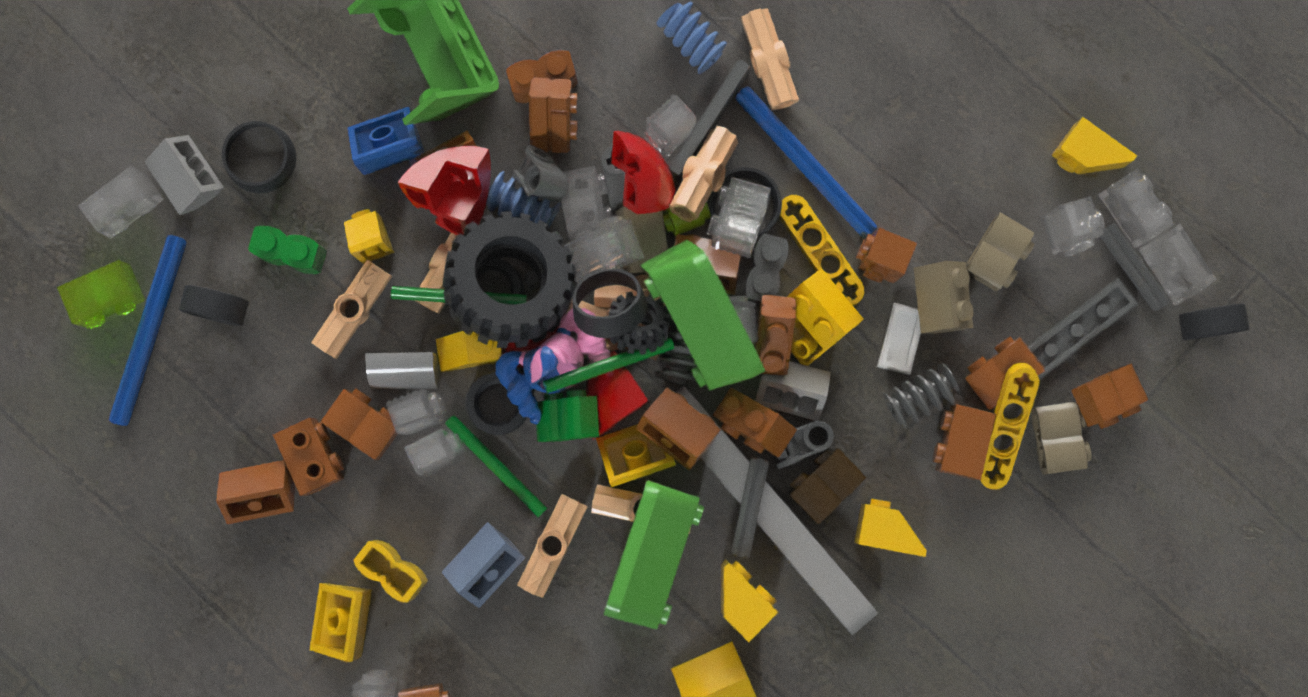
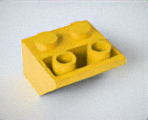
M822 268L802 282L787 296L796 299V319L791 353L802 365H810L864 320Z
M725 559L721 564V613L750 642L778 613L773 607L777 601L760 584L755 589L748 582L752 576L737 561L731 565Z

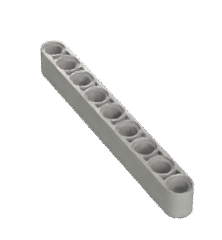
M684 386L675 392L684 396L689 405L698 412L711 417ZM721 429L714 442L701 456V459L741 505L750 462ZM765 481L756 524L853 636L874 618L878 612Z

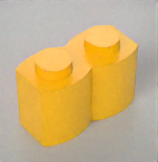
M380 540L368 541L353 560L357 569L364 576L374 581H380L383 589L392 598L407 603L414 600L428 582L426 575L418 566L411 562L403 561L399 553L391 545Z

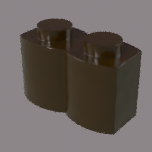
M828 448L825 449L813 461L817 467L809 475L803 471L790 483L793 490L788 495L816 524H820L867 478L839 448L834 449L832 452Z

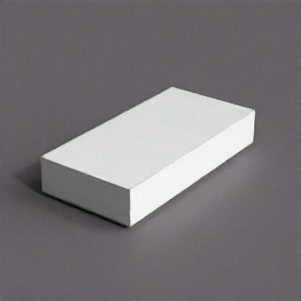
M895 302L892 304L877 367L905 375L911 374L921 334L918 308Z

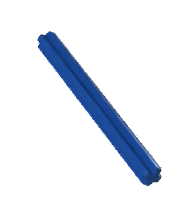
M749 86L744 87L738 92L736 101L855 231L864 239H866L868 234L871 235L877 229V225Z
M168 235L109 416V421L113 424L121 426L129 424L186 246V240L181 237Z

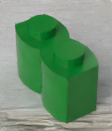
M271 226L254 227L248 247L252 254L270 264L289 265L305 274L321 273L327 250L313 239L303 235H286L279 229Z
M586 390L566 391V398H564V393L545 394L544 401L537 402L542 413L539 424H536L537 442H559L599 437L597 396H586Z

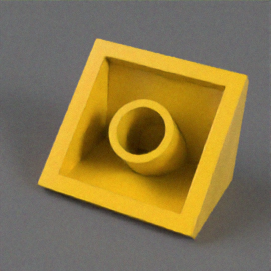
M638 424L596 438L611 487L676 465L674 458L636 429Z
M319 583L309 650L346 662H353L362 657L372 589Z
M732 641L671 668L682 697H756Z

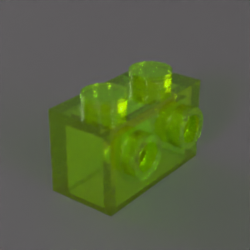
M121 260L112 262L57 287L72 324L86 327L87 329L103 325L106 322L105 318L113 314L124 315L130 313L137 308L136 304L145 301L131 265Z

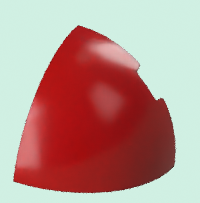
M614 131L611 164L625 172L623 206L637 215L660 212L670 208L669 205L675 196V186L671 171L662 155L643 138L629 132Z
M459 146L437 151L411 166L402 175L398 184L408 200L417 209H428L430 213L437 216L435 220L437 225L455 235H464L465 227L471 222H476L477 225L480 224L485 210L491 179L489 149L476 146Z
M614 350L610 351L611 357L617 355ZM625 366L590 378L586 383V396H597L599 436L649 403Z

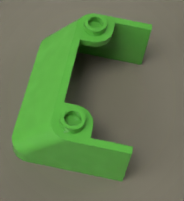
M356 0L347 8L349 14L374 13L379 26L385 32L392 35H404L430 86V89H426L421 93L419 97L420 105L402 119L405 125L442 120L489 97L498 89V77L459 0Z
M686 239L640 264L642 270L649 277L644 281L653 299L660 297L664 302L694 359L693 362L696 367L691 369V372L700 388L706 386L709 390L751 379L765 371L724 287L702 249Z
M647 480L603 615L657 629L659 623L666 625L672 605L666 602L691 525L698 526L704 506L698 504L699 497Z

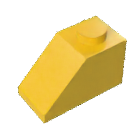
M1084 117L1073 125L1052 154L1058 160L1057 163L1062 169L1077 174L1124 168L1137 157L1136 154Z
M369 209L356 212L351 215V220L344 222L350 254L363 264L367 260L371 262L394 253L382 217L376 211L371 212Z
M464 331L436 339L440 372L495 364L505 353L504 348H497V341L489 340L487 345L478 342L479 335L475 332L468 336Z
M871 499L870 505L861 504L854 543L926 557L927 550L901 512L890 509L891 502Z

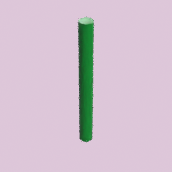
M406 286L391 287V299L445 303L444 289ZM484 292L491 299L503 304L516 305L525 303L527 300V295Z
M669 336L664 341V345L661 348L657 346L656 351L653 353L648 348L646 349V354L640 355L638 349H634V354L626 351L543 380V385L546 392L550 393L673 350L674 343Z
M455 415L446 421L445 425L538 518L548 509Z

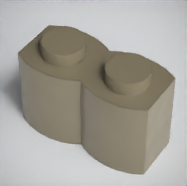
M1001 212L997 214L966 263L969 276L995 292L1000 290L1002 286L1008 288L1018 271L1014 270L1019 258L1025 260L1035 243L1031 242L1034 232Z
M1070 402L1031 409L1042 475L1087 469V462L1091 461L1092 457L1089 443L1087 441L1084 442L1082 437V428H1085L1086 422L1080 409L1077 407V403Z

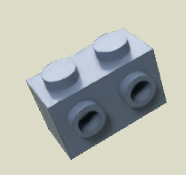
M487 522L446 566L442 573L458 594L480 608L525 557L504 534Z

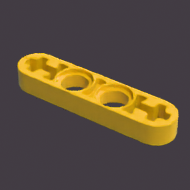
M799 195L785 197L782 200L779 216L781 222L815 272L822 268L821 261L824 257L833 256L838 260V271L833 274H826L831 280H834L845 271L848 276L842 280L846 286L851 287L854 285L857 289L853 294L854 300L849 296L846 298L853 306L857 305L864 296V286L807 201ZM791 203L792 206L799 205L801 209L798 214L802 221L809 217L811 222L805 223L796 231L794 227L798 226L799 221L794 215L788 217L785 214L788 210L787 204ZM808 229L817 230L821 236L820 243L816 246L806 245L803 241V232ZM838 281L835 285L842 292L844 288Z
M1017 363L1008 369L994 411L996 416L981 478V483L989 489H1000L1010 479L1039 387V378L1036 371L1031 365L1026 363ZM1023 373H1026L1030 382H1023L1020 392L1023 397H1026L1025 399L1017 395L1019 387L1016 380H1014L1015 377L1021 378ZM1012 403L1019 404L1022 407V412L1017 418L1008 419L1003 415L1007 405ZM1003 434L1011 436L1012 443L1007 449L1000 450L994 447V441L998 436ZM993 456L999 458L997 467L1001 474H995L993 479H990L986 471L994 469L996 461Z

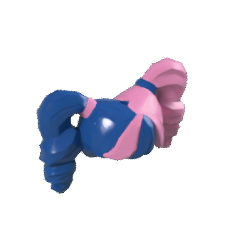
M580 308L585 313L596 316L586 308ZM571 309L562 316L556 334L549 337L541 346H537L528 352L510 351L504 353L496 362L495 373L501 384L507 389V397L511 403L518 406L521 416L529 418L533 424H539L542 413L538 407L537 399L531 391L532 389L547 393L543 380L583 367V355L588 356L591 364L611 356L610 352L606 349L605 338L593 337L582 332L574 322L573 309ZM575 331L578 337L577 341L571 337V332ZM518 364L523 365L524 374L517 370ZM575 384L550 392L548 394L561 392L567 388L574 386Z

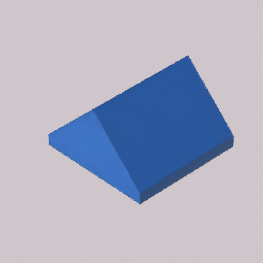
M409 107L347 127L352 160L363 175L408 161L425 152L416 125H405L402 120L411 112Z

